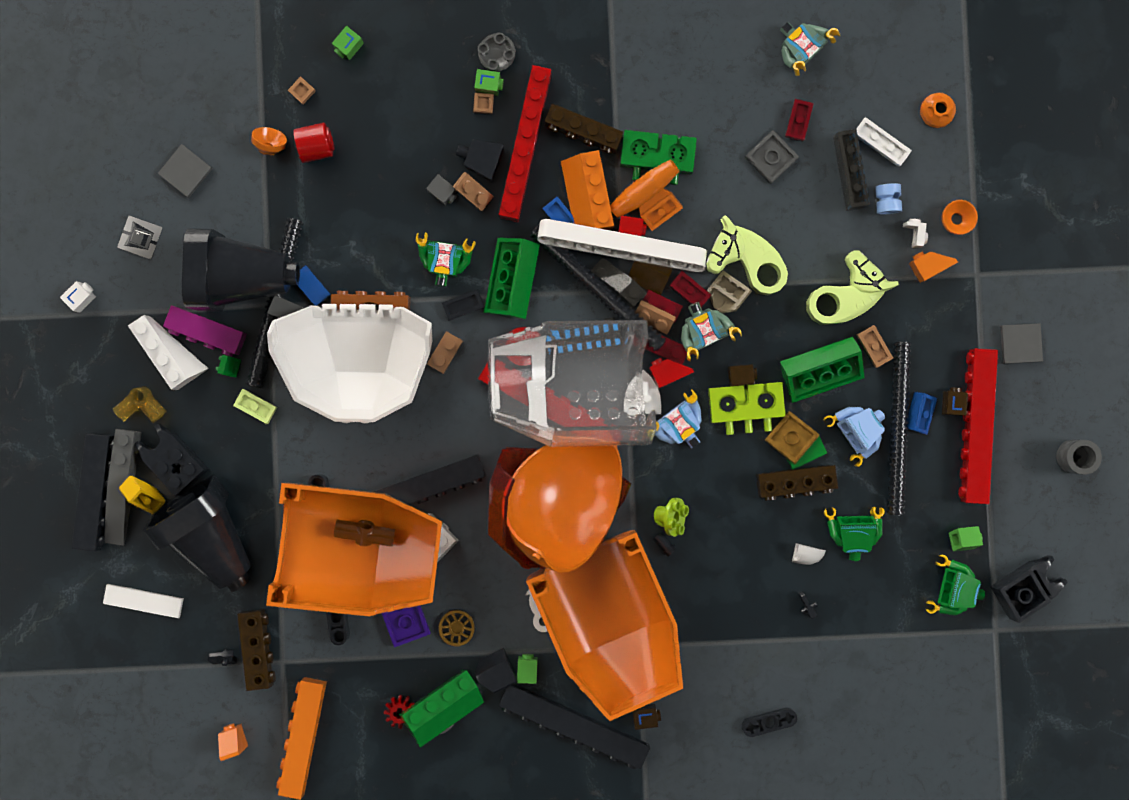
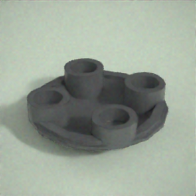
M498 32L489 35L478 45L480 62L491 71L505 70L515 59L516 49L514 43L503 33Z

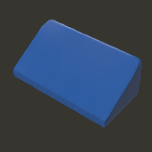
M914 392L908 412L909 418L906 420L908 421V424H906L908 430L928 434L937 401L936 397Z

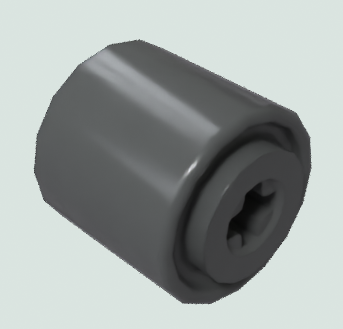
M1072 439L1060 445L1057 450L1056 459L1060 468L1065 472L1087 475L1099 468L1102 454L1097 444L1092 441ZM1073 453L1078 455V458L1073 460Z

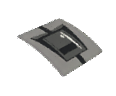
M128 216L117 247L151 259L162 227Z

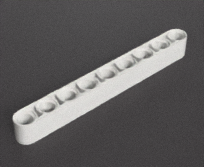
M551 219L540 221L537 240L542 244L692 272H703L706 267L707 250L701 247Z

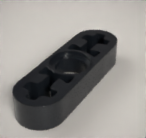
M783 708L753 716L743 721L742 730L745 735L755 737L792 727L797 722V714L791 708ZM786 713L793 715L789 722L786 719L780 720L782 724L779 725L776 715H779L780 719L786 717ZM766 718H774L775 723L772 727L764 725ZM757 720H760V724L763 727L762 730H760L759 726L754 727L752 732L746 729L749 727V723L758 725Z

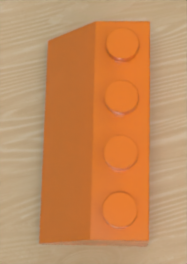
M599 150L581 153L561 161L574 223L604 230L613 229L614 223Z

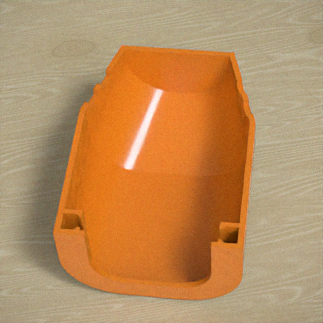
M281 483L279 503L284 504L283 524L274 581L268 587L266 606L373 616L433 602L442 527L441 520L384 493ZM338 519L358 523L361 520H368L373 522L375 526L395 529L393 547L373 543L369 546H361L356 544L355 540L334 537L336 521Z
M635 530L603 540L595 553L575 570L557 572L543 567L527 577L526 583L566 674L573 679L582 692L592 700V703L609 721L683 689L677 623Z

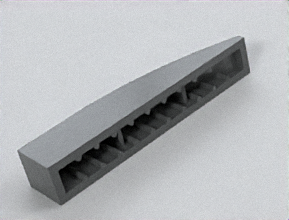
M115 429L107 486L105 543L125 545L131 503L127 501L119 487L129 476L135 477L139 454L135 443L137 441L140 442L142 434L139 431Z

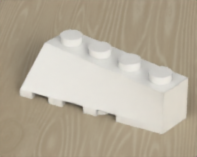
M143 315L128 325L171 390H179L209 369L152 317Z

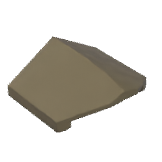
M722 271L708 288L707 292L711 294L710 299L713 307L723 314L737 311L752 290L725 271Z

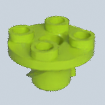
M672 498L666 506H658L655 509L654 521L659 526L664 527L666 534L669 536L683 535L685 517L689 513V508L682 499Z

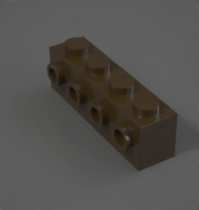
M551 104L545 119V126L548 130L555 133L561 132L573 140H581L587 146L599 147L601 151L608 154H616L623 137V131L555 104Z
M835 465L756 474L759 497L764 498V501L775 500L776 496L783 495V498H793L796 493H802V496L814 495V491L820 490L822 494L832 493L833 489L838 488Z
M265 609L242 611L237 615L246 691L271 688L274 685L273 682L276 681L275 671H272L271 663H273V653L269 650L271 635L270 632L267 633V625L269 624L268 614L265 613Z

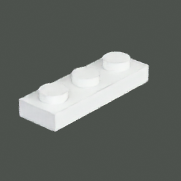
M866 117L853 133L856 136L855 132L857 131V138L898 167L902 165L912 151Z

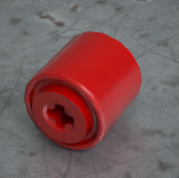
M324 122L294 129L295 144L302 163L333 156L334 142L332 134Z

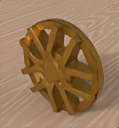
M452 610L446 613L439 623V634L442 640L451 646H462L468 643L475 631L472 617L461 610ZM455 613H460L463 615H461L460 618L457 620ZM450 614H452L454 618V621L452 622L447 617ZM465 615L468 619L463 623L460 620ZM444 619H446L449 625L442 626ZM470 621L472 628L465 625ZM449 628V632L443 633L442 629ZM464 629L471 631L470 636L463 633ZM452 634L451 641L446 639L444 636ZM461 635L467 638L463 642H461ZM454 636H458V643H453Z

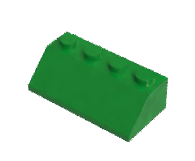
M497 239L484 313L526 319L540 244L526 239Z
M853 337L780 362L782 375L792 403L865 378L862 351Z
M462 670L400 713L399 716L421 748L483 704L484 700L468 671Z

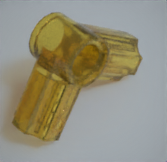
M147 387L132 389L129 395L113 408L115 414L123 421H126L139 408L153 423L167 412L152 396V392ZM139 391L144 395L142 401L137 397Z

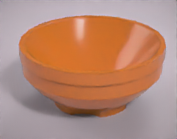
M944 93L929 95L924 99L920 107L922 120L933 128L947 126L953 120L956 113L953 99ZM937 103H943L946 106L944 113L936 111Z
M256 128L251 135L253 145L264 155H275L282 151L287 144L286 136L273 128Z
M966 200L952 201L942 212L943 226L952 234H967L977 224V211ZM953 214L961 216L962 221L960 224L956 225L952 222Z

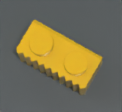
M129 476L119 487V490L129 503L151 514L158 511L166 501L157 488L134 476Z

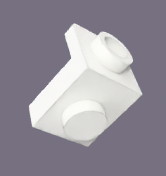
M909 219V221L903 224V228L914 229L912 248L917 249L924 247L928 240V233H926L927 223H921L919 219Z

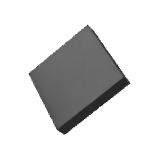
M772 130L745 158L772 184L799 156Z
M181 144L158 174L190 198L213 168Z
M1041 323L1000 326L1003 364L1043 362Z

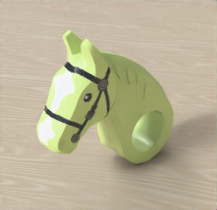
M726 215L723 216L720 220L724 228L717 237L706 261L708 272L718 274L726 265L741 261L750 288L756 293L768 296L780 291L787 282L788 271L777 250L761 236L750 230L735 226ZM770 265L777 271L778 278L774 286H764L758 281L757 271L760 266Z
M854 250L845 257V263L850 269V286L820 287L813 291L807 299L806 311L811 320L821 325L844 323L868 311L883 296L885 291L898 286V281H887L881 270L863 253ZM827 294L835 299L837 309L832 316H824L817 310L816 301L820 295Z

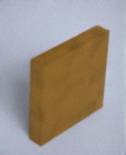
M789 411L765 441L795 465L819 437V434Z

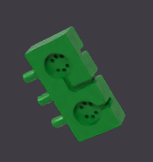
M624 130L620 167L633 168V181L640 178L641 169L651 170L670 159L678 167L680 174L692 175L697 138L686 136L678 138L677 135L662 134V137L658 138L659 133ZM679 173L670 181L671 185H678Z

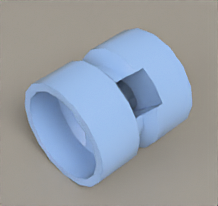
M883 184L875 187L876 198L879 199L876 203L877 214L902 212V201L899 199L901 196V184Z

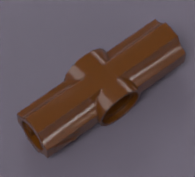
M337 519L334 537L355 540L356 544L361 546H369L373 543L393 547L395 529L375 526L373 522L368 520H361L356 523Z

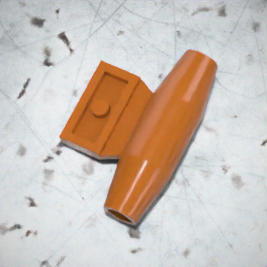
M670 159L649 170L628 186L610 204L612 213L619 218L621 215L623 216L639 208L641 218L644 219L652 231L683 209V206L674 194L664 189L679 173L678 167Z

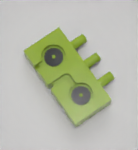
M782 382L746 385V389H744V385L708 389L711 423L725 422L726 435L734 434L733 421L744 420L745 433H753L752 419L763 418L764 431L768 432L772 431L771 418L785 417Z

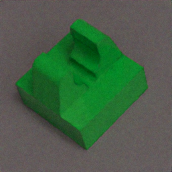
M226 355L219 356L218 359L221 361L219 367H216L217 373L236 378L241 359Z

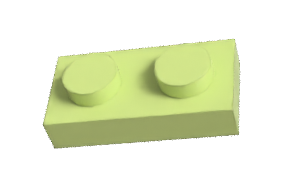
M245 389L241 390L233 405L266 424H269L277 409L273 404Z

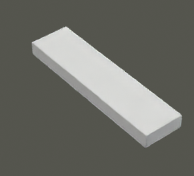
M107 584L103 604L180 618L184 598Z

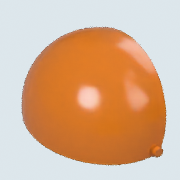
M572 436L560 439L563 447H556L554 445L556 442H552L551 447L543 446L530 455L512 476L504 498L505 520L516 545L535 563L557 572H570L583 565L601 545L613 522L622 487V463L617 449L618 443L614 439L608 441L593 436Z

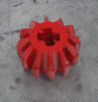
M399 695L398 701L395 697H392L391 703H386L385 706L388 709L384 711V714L390 715L386 718V722L392 720V727L398 723L399 729H402L404 722L399 716V712L397 713V710L402 708V711H405L415 704V702L408 703L410 697L407 696L404 701L403 696Z

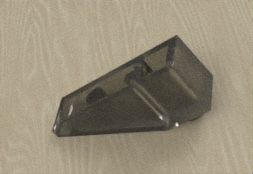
M604 258L591 269V273H595L596 277H600V281H604V285H608L609 289H613V293L618 294L617 297H621L622 301H626L627 306H631L630 309H633L647 294L632 278Z

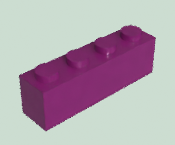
M171 305L163 327L169 329L168 333L179 336L181 333L186 335V340L197 343L198 340L204 342V347L212 350L215 347L222 349L221 353L231 357L233 354H240L247 333Z

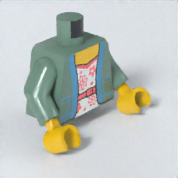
M787 22L780 29L787 37L781 45L783 62L794 70L796 76H799V70L803 69L806 71L805 65L826 45L827 39L833 44L836 42L833 36L837 35L840 37L838 29H826L811 24L806 25L805 23H802L795 29Z
M699 302L688 306L692 316L685 319L681 334V341L687 352L688 361H691V354H695L698 359V350L728 336V332L733 341H736L733 336L734 333H739L742 336L741 330L735 327L730 319L717 310L712 311L709 308L702 311Z

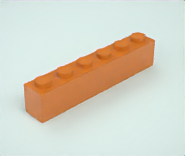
M304 677L296 685L295 693L298 696L297 701H294L291 712L294 713V716L288 725L290 736L285 741L284 750L286 751V756L282 758L280 769L283 770L282 776L278 778L276 788L279 789V796L301 800L305 794L327 681Z

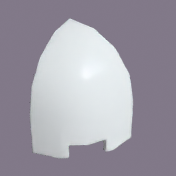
M796 543L792 562L803 565L814 564L824 557L826 550Z

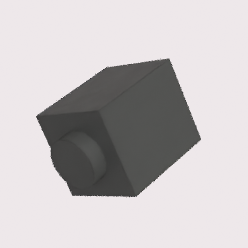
M439 174L426 188L427 192L444 206L448 203L452 204L457 197V191Z

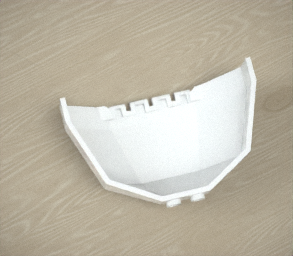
M323 304L322 309L319 306H309L272 321L267 332L268 348L294 401L335 422L369 423L375 422L412 403L430 354L432 323L404 307H395L393 309V305H379V310H376L375 304H360L359 310H357L356 304H340V310H337V304Z

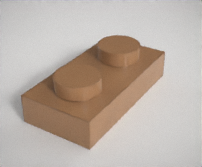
M466 172L461 175L453 186L456 191L480 211H483L494 197Z
M642 300L635 312L636 314L639 313V317H643L645 322L648 321L649 326L652 325L653 328L665 334H668L676 318Z
M875 325L856 335L875 368L893 359Z
M446 331L427 364L444 374L463 341Z

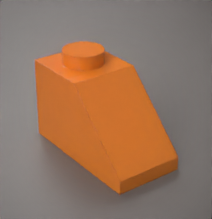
M922 251L913 256L914 260L909 265L919 283L958 263L955 258L938 253L928 252L924 254Z
M232 723L224 726L223 731L218 734L220 761L240 755L248 747L241 724L235 726Z

